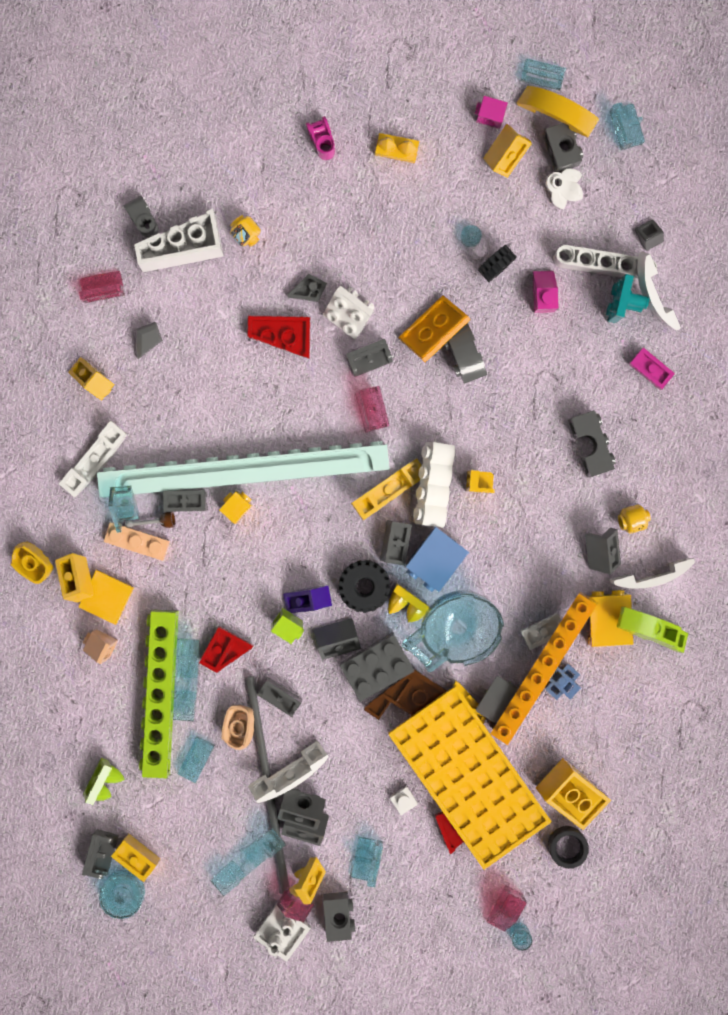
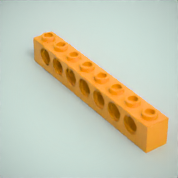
M579 592L490 733L491 735L509 745L598 602Z

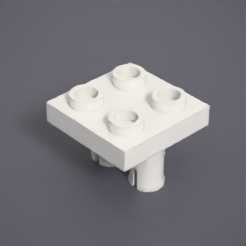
M340 286L335 291L323 316L356 340L374 312V305L371 303L367 306L370 302L368 300L361 302L357 298L358 293L356 291L351 294L353 288L344 289Z
M277 902L253 938L267 947L270 955H278L287 962L311 929V925Z

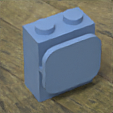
M434 527L405 565L408 568L406 573L415 580L419 577L425 581L423 586L431 592L434 590L440 592L469 552L437 527Z

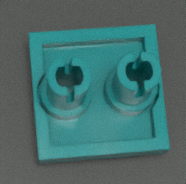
M625 274L621 279H618L617 283L613 284L611 290L613 300L612 303L608 304L606 315L609 316L607 322L617 323L623 319L626 309L640 313L643 309H647L650 297L634 294L631 291L634 276Z

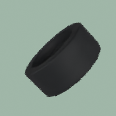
M562 826L550 835L548 851L558 866L565 869H574L581 866L587 859L589 845L584 835L577 828ZM571 835L579 841L580 851L575 857L564 859L558 855L556 845L562 837Z

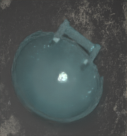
M469 590L452 591L440 596L429 606L423 617L421 627L403 641L402 648L410 651L424 664V668L428 672L434 671L445 661L463 663L464 666L475 664L487 658L496 650L501 642L502 627H504L502 615L492 601L479 593ZM422 641L428 651L434 656L429 658L416 645Z

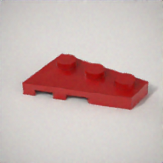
M248 316V338L310 359V317Z

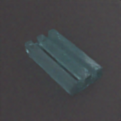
M526 58L520 81L560 91L566 68ZM526 73L558 80V83L527 76Z

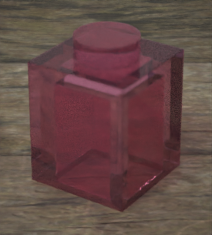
M287 887L276 905L285 917L304 922L314 904L313 902L311 904H303L301 899L292 895L289 891L290 888Z

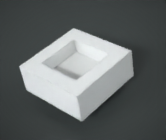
M407 785L390 796L400 815L418 805V801Z

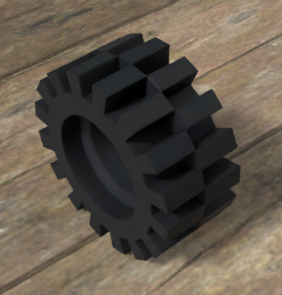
M504 245L480 266L478 271L490 282L502 273L517 256L507 245Z

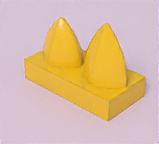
M379 133L375 156L415 163L419 141Z
M398 583L393 588V593L388 603L389 614L400 611L409 602L410 604L407 609L408 622L418 621L424 615H428L431 610L430 606Z
M317 857L310 858L305 867L294 873V876L299 881L289 889L290 893L299 897L303 904H311L326 872Z

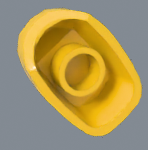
M20 542L12 551L10 565L19 574L35 584L45 581L54 569L49 558L43 554V551L30 542Z

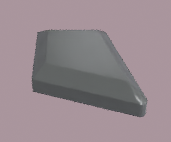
M308 274L287 296L293 299L318 302L327 283Z
M156 322L136 329L137 359L163 341Z

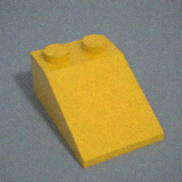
M564 758L535 787L548 804L582 830L611 801Z

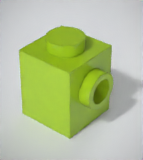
M282 608L271 623V632L292 644L304 632L303 620Z

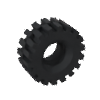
M359 560L351 563L344 569L339 579V595L343 603L356 612H373L388 599L390 593L388 575L375 562ZM362 578L369 579L372 582L373 587L368 594H360L356 589L357 582Z

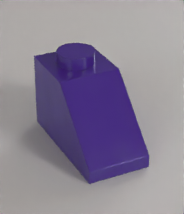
M328 585L283 593L286 610L290 613L315 611L332 606Z

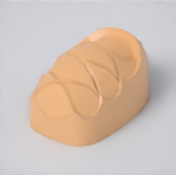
M234 705L229 707L226 712L222 726V740L235 750H243L249 746L253 737V709L243 705Z

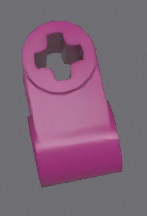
M323 116L322 120L311 124L307 122L306 127L319 158L322 160L332 159L335 155V144L326 117ZM323 145L331 146L328 151L320 149Z

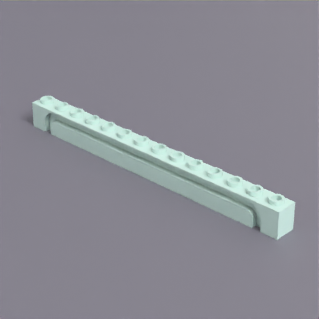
M382 441L370 442V446L362 447V443L350 444V448L342 449L341 445L329 446V450L321 451V447L308 448L309 452L301 453L300 449L288 450V454L280 455V451L267 452L268 456L259 457V453L247 454V458L239 459V455L226 456L227 460L218 461V457L206 458V462L198 463V459L185 460V464L177 465V461L165 462V466L157 467V463L144 464V468L136 469V465L123 466L124 470L116 471L115 467L103 468V472H97L99 497L389 470L387 445H383Z

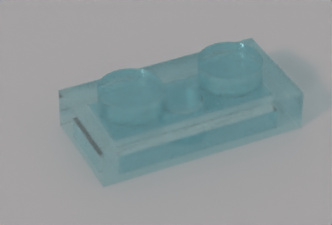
M196 736L177 774L196 783L215 745Z

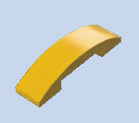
M527 86L517 101L518 106L533 113L537 110L569 125L570 130L587 138L599 121L598 117L572 100L535 86Z
M417 458L351 503L362 520L371 516L420 481L419 469L422 465Z

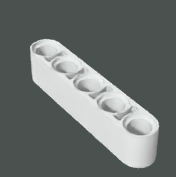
M570 245L561 246L553 256L555 265L560 268L621 278L628 274L634 276L633 280H638L637 256ZM565 252L568 255L569 260H561L559 257V253ZM580 256H586L589 259V264H583L580 261ZM601 259H606L609 262L608 268L601 265ZM653 260V263H654V265H655V267H656V270H657V264H656V262ZM621 262H626L629 265V271L621 268Z

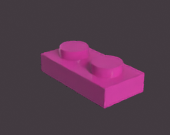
M644 347L641 348L629 363L632 368L659 390H662L675 375L672 370Z

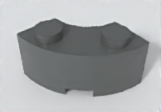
M468 323L444 344L446 350L450 349L455 365L453 370L456 377H461L464 384L487 375L481 353L477 351L474 343L475 337Z

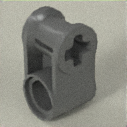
M142 195L123 205L131 220L144 237L150 238L158 233V224ZM149 223L150 228L146 229L145 224Z

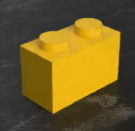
M71 553L55 560L64 600L80 602L95 596L86 557Z

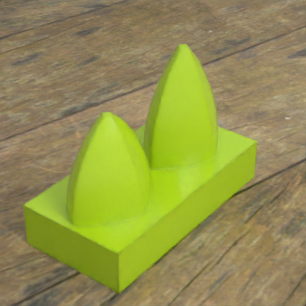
M100 759L83 793L86 803L93 805L95 801H104L112 797L104 783L124 781L122 773L117 768L111 766L109 760Z

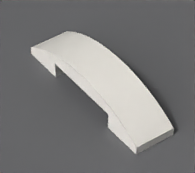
M645 252L638 253V282L642 295L650 297L648 307L664 324L676 330L680 329L681 327L674 311L662 306L650 278L658 273L651 255Z
M110 421L97 436L96 442L78 464L70 469L59 485L73 497H76L92 481L97 472L105 466L127 434L114 422Z
M684 558L668 563L670 571L636 581L634 575L631 574L609 580L611 584L626 588L654 587L679 577L695 561L694 558Z
M316 741L301 751L302 757L271 777L267 778L264 775L248 785L257 803L284 794L302 783L320 768L328 758L321 744Z

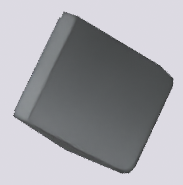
M653 219L635 228V232L646 251L664 242V232Z

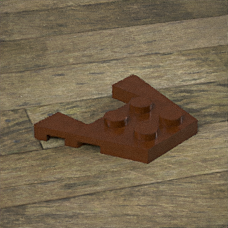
M414 669V672L395 682L363 709L379 720L389 704L393 703L412 716L447 690Z

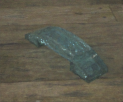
M178 638L177 681L173 720L194 721L199 675V640Z
M272 828L223 867L211 879L212 884L225 896L256 867L281 850L286 843Z

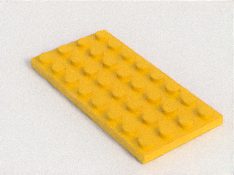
M456 685L388 732L390 738L484 870L552 822Z

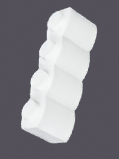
M426 442L421 452L423 464L419 469L420 485L416 490L418 504L414 509L413 518L415 519V524L444 528L447 517L446 507L449 501V486L452 479L455 446Z

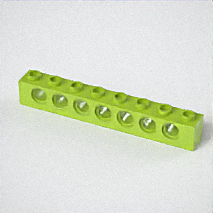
M154 609L147 616V627H150V634L146 636V647H149V653L145 656V668H148V672L143 682V687L147 690L146 697H143L142 708L145 709V717H142L141 722L144 738H141L140 742L143 758H140L139 771H142V777L167 779L170 775L179 611ZM159 626L166 629L165 637L158 635L157 628ZM157 647H162L165 650V657H159L156 654ZM155 669H163L164 677H157ZM154 689H161L163 697L157 698L154 695ZM153 710H160L162 718H155ZM152 730H158L161 733V738H154ZM157 751L160 754V759L152 758L150 752Z

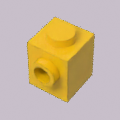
M243 491L241 494L239 492L234 494L230 492L224 498L223 502L225 504L219 511L234 524H237L253 506L250 503L252 499Z

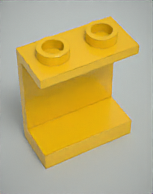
M612 590V594H604V591H592L591 595H586L598 602L590 615L591 636H588V645L591 647L634 645L633 634L617 627L621 607L632 609L631 595L625 593L624 590Z

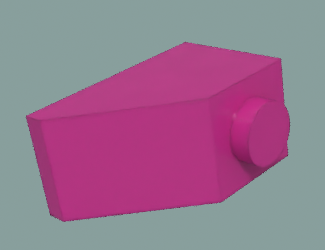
M533 271L534 313H550L559 309L558 286L554 271Z

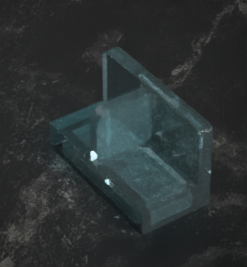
M622 102L614 104L609 112L621 151L644 144L645 139L640 126L643 118L637 116L634 104L625 106L622 105Z
M131 485L110 487L108 506L116 531L119 533L122 532V521L139 519V510Z
M365 837L358 838L351 873L352 878L366 880L367 886L375 888L383 851V841Z

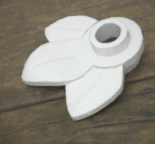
M565 169L561 173L554 172L547 177L546 187L551 192V201L559 209H564L567 200L578 201L583 198L582 189L577 184L582 176L579 171ZM555 179L559 180V186L555 185Z

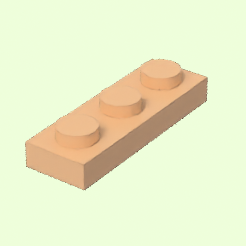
M110 522L104 539L106 543L162 561L165 559L170 543L169 540Z

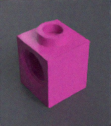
M484 96L482 103L478 102L474 113L478 115L476 122L500 129L508 102Z

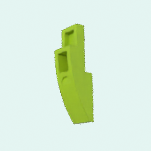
M621 607L617 623L618 628L644 640L654 641L673 651L684 653L688 633L681 630V627L649 614Z

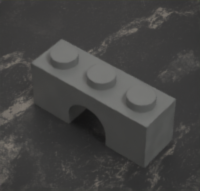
M595 410L568 419L574 439L585 436L593 442L592 453L581 458L587 478L614 470L616 461L613 453H609L607 447L609 440L606 433H603L600 427L602 419L599 413L596 414Z

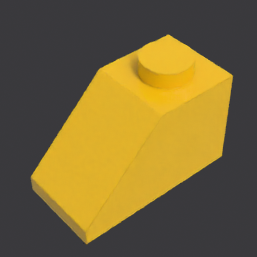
M82 357L78 359L68 372L84 389L101 401L110 393L111 388L115 385Z

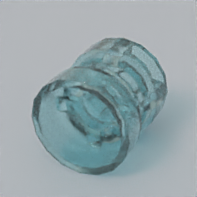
M524 923L512 925L509 934L513 946L521 951L530 948L533 940L529 928Z

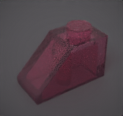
M505 885L486 920L487 923L504 932L517 922L527 904L524 894Z

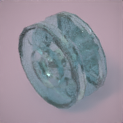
M127 870L117 871L110 875L102 886L99 895L100 905L104 912L117 919L129 918L137 913L145 898L144 882ZM120 892H122V894L125 893V894H126V897H123V895L120 896L119 893H120Z

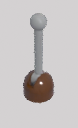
M164 512L159 519L135 522L127 520L125 526L132 528L136 525L160 523L165 528H174L176 524L174 512Z

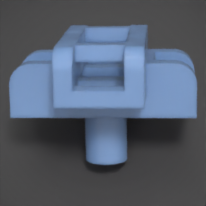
M569 664L563 670L557 667L549 680L551 683L545 690L556 700L562 694H565L571 700L581 689L574 682L580 674Z

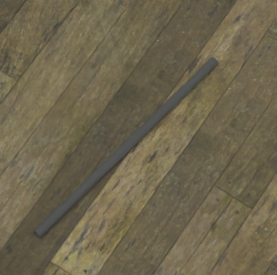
M254 676L246 677L250 707L253 709L254 730L262 776L266 775L269 778L271 775ZM272 798L267 800V807L283 900H290L291 893L289 891L290 887L275 799Z

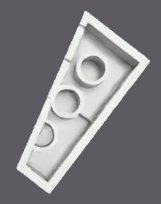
M213 209L206 211L204 215L189 219L188 222L180 226H173L167 232L158 233L134 244L137 262L142 272L224 256L217 218Z

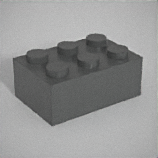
M394 632L340 662V667L360 702L414 672V668Z

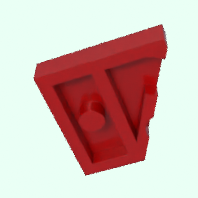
M219 626L199 664L218 673L251 650L254 645Z

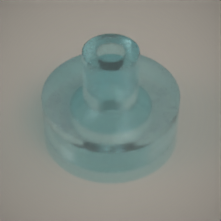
M468 225L462 230L460 239L466 247H475L479 244L482 234L477 226Z

